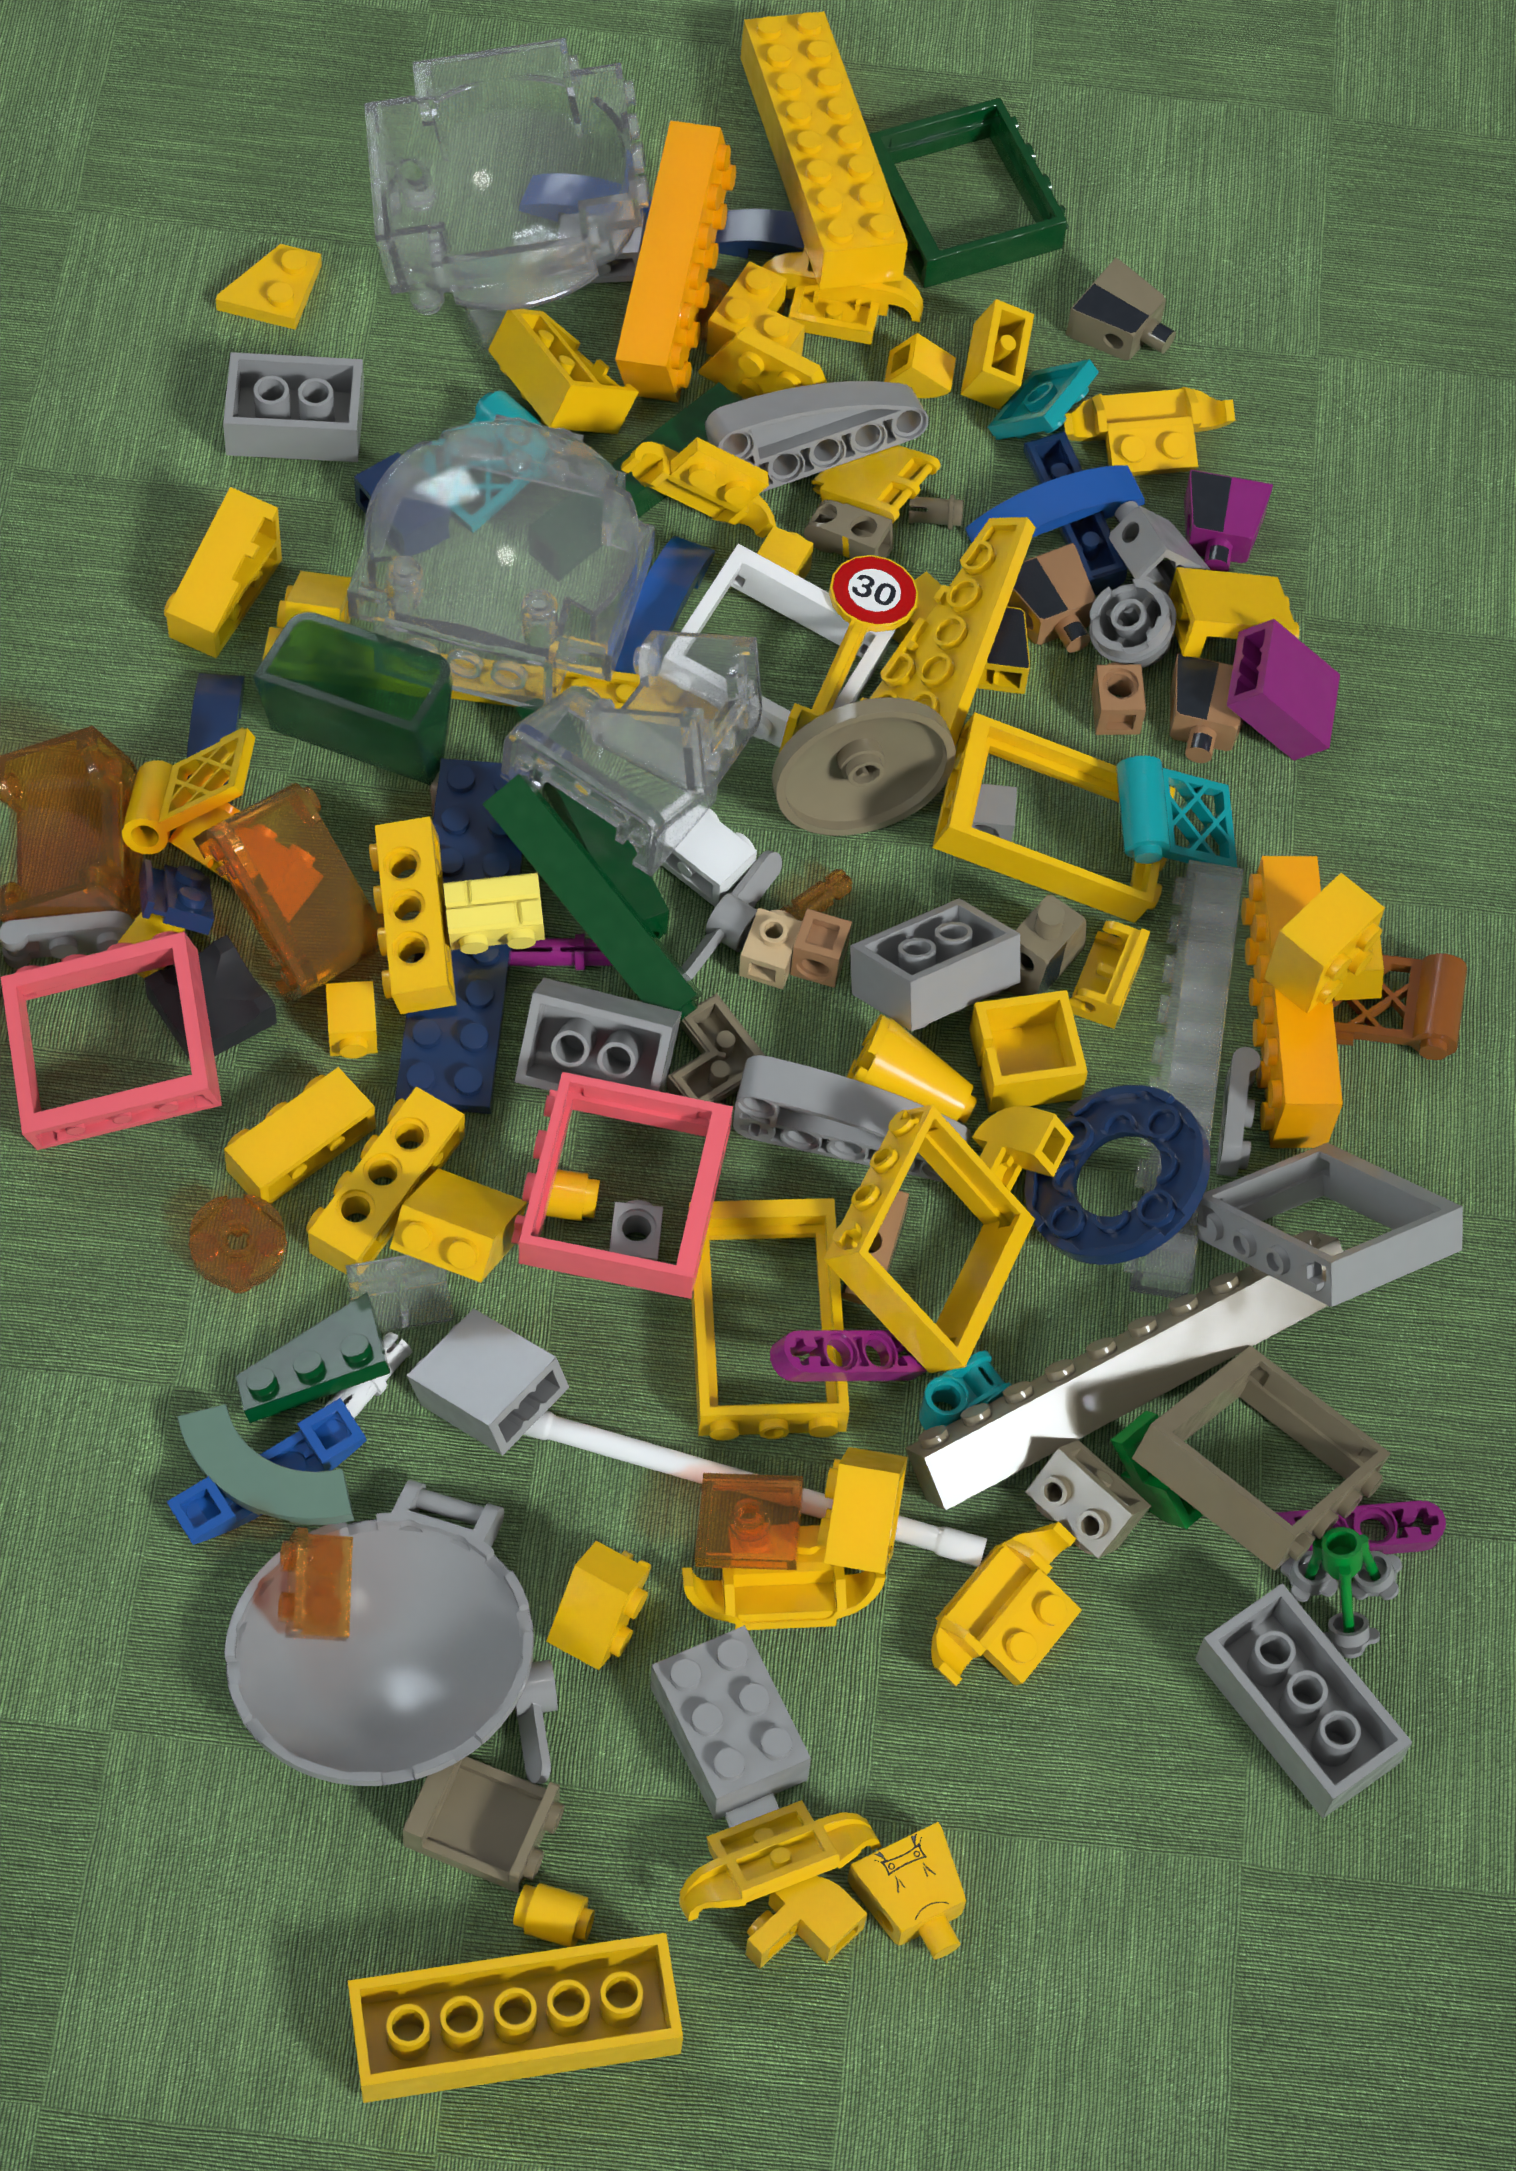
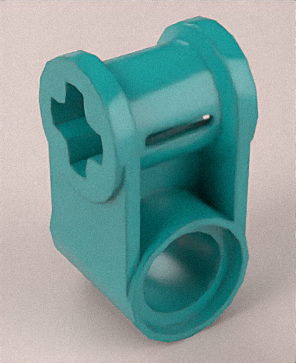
M983 1350L971 1355L965 1368L949 1370L928 1383L919 1411V1421L925 1430L936 1426L946 1427L961 1419V1413L967 1408L981 1403L989 1404L1003 1396V1391L1012 1385L1009 1382L1005 1383L991 1365L992 1356L988 1351ZM945 1402L954 1409L943 1411L937 1408L934 1403Z

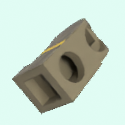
M823 500L804 529L806 540L814 543V548L826 553L835 552L850 559L867 555L887 558L893 549L892 519L846 503L842 504L832 500Z

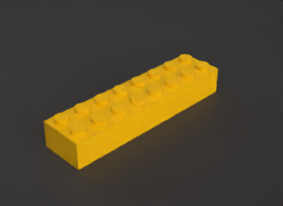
M807 12L803 14L744 19L740 59L792 211L794 212L819 290L903 280L908 241L825 12Z

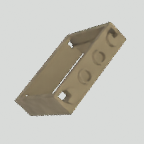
M1250 1345L1151 1423L1132 1459L1275 1571L1290 1557L1298 1561L1315 1540L1314 1536L1322 1540L1324 1534L1331 1530L1338 1521V1515L1346 1519L1360 1503L1363 1495L1370 1498L1384 1481L1382 1479L1383 1476L1379 1472L1391 1453ZM1239 1397L1346 1479L1293 1526L1184 1442Z

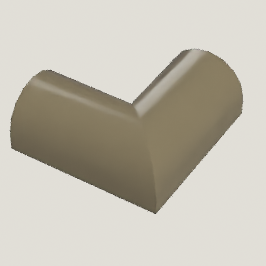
M716 993L697 1005L698 1008L679 1023L681 1029L701 1055L668 1075L667 1088L669 1094L719 1103L739 1091L747 1059L757 1055L765 1056Z

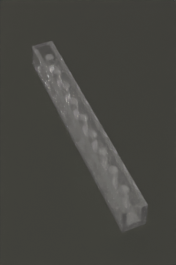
M1189 860L1185 876H1176L1173 888L1172 903L1180 905L1178 916L1171 915L1166 942L1174 944L1173 956L1165 955L1161 982L1169 983L1168 996L1160 995L1156 1014V1022L1164 1023L1162 1036L1155 1035L1150 1060V1063L1159 1064L1157 1077L1149 1076L1147 1086L1164 1090L1185 1105L1203 1127L1210 1146L1244 869ZM1140 1137V1145L1148 1146L1146 1160L1138 1159L1134 1187L1142 1188V1197L1157 1186V1176H1160L1162 1166L1160 1152L1156 1146ZM1139 1201L1132 1202L1131 1211L1137 1207ZM1198 1207L1181 1230L1166 1243L1146 1256L1123 1262V1272L1131 1273L1129 1291L1174 1299L1189 1293L1193 1281L1198 1243Z

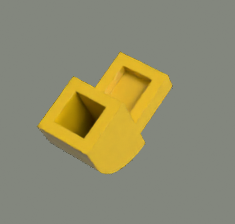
M1013 1106L1000 1110L987 1118L978 1127L972 1138L983 1149L980 1158L1011 1191L1022 1168L1054 1177L1074 1136L1055 1113L1028 1106Z
M814 1876L770 1894L768 1905L776 1913L773 1915L769 1910L765 1911L748 1928L747 1934L750 1937L747 1940L745 1955L760 1969L792 1938L798 1935L827 1964L864 1929L867 1912L839 1885L829 1879Z

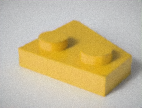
M279 244L217 294L215 299L216 310L296 330L322 266L321 254Z

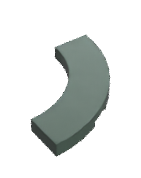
M226 1404L177 1416L183 1438L201 1472L207 1477L209 1476L225 1496L239 1506L257 1515L265 1514L274 1518L289 1520L291 1524L330 1525L354 1521L347 1483L342 1469L320 1472L300 1471L277 1465L265 1459L250 1448L240 1437L232 1424Z

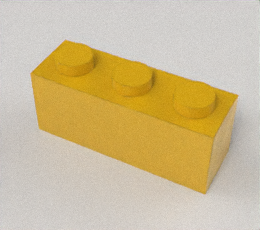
M337 1067L326 1076L319 1075L313 1078L306 1085L303 1092L290 1102H281L274 1106L266 1115L265 1120L251 1130L244 1129L235 1134L228 1142L227 1147L224 1148L226 1170L253 1201L264 1210L376 1128L375 1106L344 1072Z

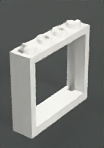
M738 544L667 652L657 681L675 690L674 693L684 695L701 704L712 714L724 717L741 726L752 736L764 739L780 748L791 711L688 656L687 652L730 586L839 646L849 627V623L843 620L833 608L828 592ZM896 629L881 632L868 631L857 653L862 659L838 696L833 709L857 701L884 657Z

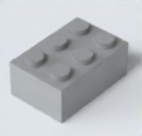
M231 352L223 419L226 455L358 462L364 402L363 359Z
M960 898L850 945L852 994L889 1018L891 1017L910 1031L924 1028L933 1021L951 1013L959 1012L973 1003L989 996L997 995L1002 990L1020 983V933Z
M543 978L532 994L514 1082L548 1091L550 1089L557 1091L561 1074L566 1072L664 1092L682 1012Z
M745 1625L651 1665L650 1688L714 1820L726 1816L727 1812L769 1794L773 1793L775 1795L808 1780L811 1757Z

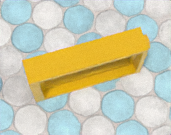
M974 712L962 728L955 746V764L947 780L932 848L1133 923L1147 909L1153 910L1159 901L1162 891V885L1157 883L1159 871L1164 867L1167 858L1162 857L1160 861L1150 864H1141L1135 861L1130 886L972 827L988 753L1119 802L1115 765ZM1170 786V795L1174 799L1175 788Z
M834 1198L714 1201L691 1299L698 1436H710L715 1440L723 1441L735 1439L739 1435L760 1434L761 1437L766 1439H779L787 1436L789 1433H809L811 1436L824 1438L834 1436L838 1432H846L850 1412L847 1381H825L826 1402L718 1405L709 1240L815 1237L821 1330H844L840 1277L823 1260L833 1241L832 1236L836 1230ZM827 1345L829 1359L833 1364L841 1367L842 1358L840 1353L834 1347Z

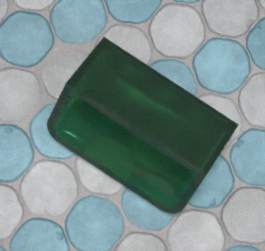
M305 612L291 618L253 675L271 730L431 786L440 771L441 758H444L453 687V676L448 661L439 654L318 613Z

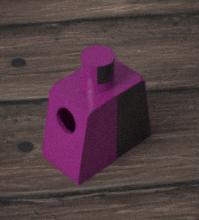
M1197 470L1190 471L1184 496L1185 539L1199 556H1204V562L1210 570L1228 572L1230 562H1248L1266 515L1273 484Z

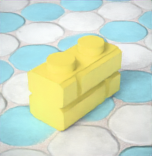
M538 873L443 883L451 950L460 949L465 954H479L485 952L492 945L507 944L513 949H525L533 946L538 940H545Z

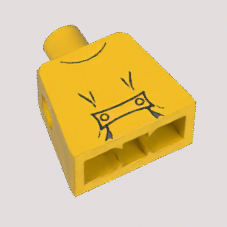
M939 1822L851 1864L847 1881L896 1945H903L921 1936L933 1959L942 1958L955 1951L961 1945L949 1922L962 1915L966 1898Z

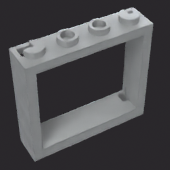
M1327 1142L1205 1192L1198 1205V1238L1316 1300L1333 1307L1462 1251L1463 1206ZM1325 1196L1393 1230L1334 1256H1330L1263 1221L1316 1198ZM1322 1265L1326 1267V1272L1322 1270Z

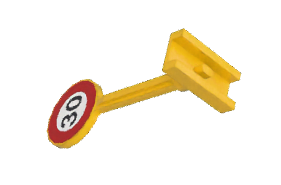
M857 556L842 563L833 573L829 589L831 603L842 619L849 623V627L812 709L794 703L788 717L780 751L801 728L833 709L868 631L894 630L906 624L915 613L919 593L915 580L901 565L888 558L879 556Z

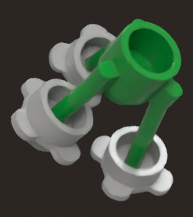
M1337 1527L1326 1532L1322 1540L1315 1539L1312 1543L1313 1551H1307L1298 1561L1290 1557L1281 1565V1572L1290 1581L1292 1586L1290 1593L1300 1602H1306L1311 1596L1321 1594L1326 1597L1333 1596L1338 1588V1583L1335 1579L1340 1580L1342 1612L1330 1618L1328 1622L1329 1632L1323 1633L1343 1657L1357 1658L1362 1655L1369 1644L1379 1642L1380 1633L1376 1628H1369V1621L1364 1615L1353 1612L1352 1596L1357 1600H1364L1368 1596H1380L1384 1600L1395 1598L1399 1593L1396 1578L1397 1573L1402 1569V1562L1394 1554L1385 1555L1379 1551H1370L1367 1535H1359L1350 1528ZM1354 1577L1355 1581L1351 1584V1578Z

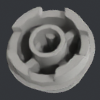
M1132 579L1134 584L1122 585L1114 590L1108 587L1098 595L1090 610L1089 633L1093 646L1105 658L1126 665L1141 664L1142 668H1146L1159 662L1169 651L1176 625V610L1172 600L1163 590L1146 580Z

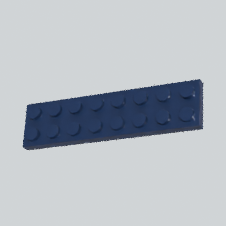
M441 758L433 824L439 836L444 883L522 874L524 855L484 807L483 803L518 774L527 776L533 783V766ZM507 944L489 946L485 952L479 954H465L460 949L451 950L457 1005L406 1014L395 1102L401 1098L406 1100L415 1087H418L460 1112L491 1114L512 948ZM416 953L414 955V962L419 961L424 954Z

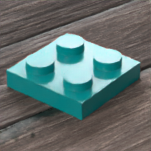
M1090 359L1033 371L987 428L996 440L1011 437L1020 439L1032 433L1042 431L1050 433L1055 431L1065 422V414L1072 405L1087 395L1089 392L1088 386L1098 375L1099 371Z

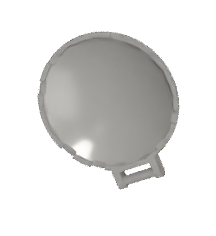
M410 1479L406 1482L391 1513H377L376 1519L364 1520L350 1524L344 1522L324 1525L307 1533V1540L292 1548L286 1554L282 1555L278 1552L259 1570L240 1597L230 1620L224 1651L228 1689L240 1719L253 1738L279 1761L301 1773L328 1782L353 1786H381L416 1780L437 1773L459 1762L483 1745L503 1725L519 1701L529 1678L534 1651L533 1622L524 1590L513 1570L510 1572L504 1563L494 1555V1549L491 1548L503 1523L504 1508L490 1503L482 1507L426 1490L424 1483ZM420 1509L475 1525L472 1530L418 1512Z

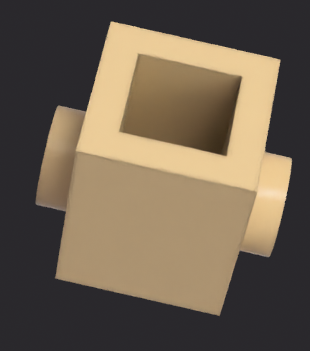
M758 907L740 955L739 976L783 990L791 970L794 944L803 921L796 920L791 914L782 910L768 911Z

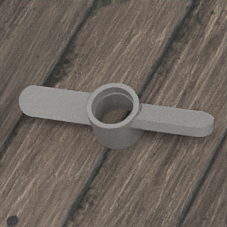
M769 850L764 851L732 893L726 894L716 905L706 924L705 932L707 934L682 965V969L691 980L720 942L736 952L743 950L757 913V909L754 906L781 871L782 858L779 853Z
M551 1660L532 1661L529 1678L515 1706L526 1775L531 1783H545L551 1772L543 1713L558 1711Z

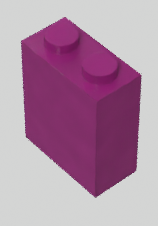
M1272 619L1238 632L1227 707L1292 760H1297L1330 748L1340 674L1278 621Z

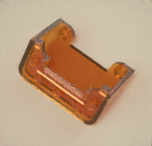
M93 725L0 756V801L7 803L17 813V883L9 882L0 885V920L4 923L18 919L100 911H120L130 915L132 920H136L142 912L139 873L143 864V854L130 849L122 839V829L138 771L131 759Z
M296 782L228 817L193 838L204 859L212 855L217 862L221 861L223 863L216 870L220 877L226 875L272 955V958L268 960L272 968L281 965L280 975L282 979L275 982L286 1003L303 997L379 952L377 929L385 927L383 914H378L377 910L374 911L321 819L318 813L321 811V805L316 794L309 786L302 788Z

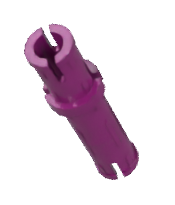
M575 934V938H545V940L536 941L529 948H512L510 966H575V970H585V966H613L591 938H585V934Z

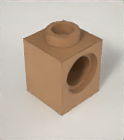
M1113 662L1107 665H1096L1091 688L1095 734H1140L1146 712L1141 664L1126 665Z
M807 909L794 944L790 975L835 988L848 951L852 921Z

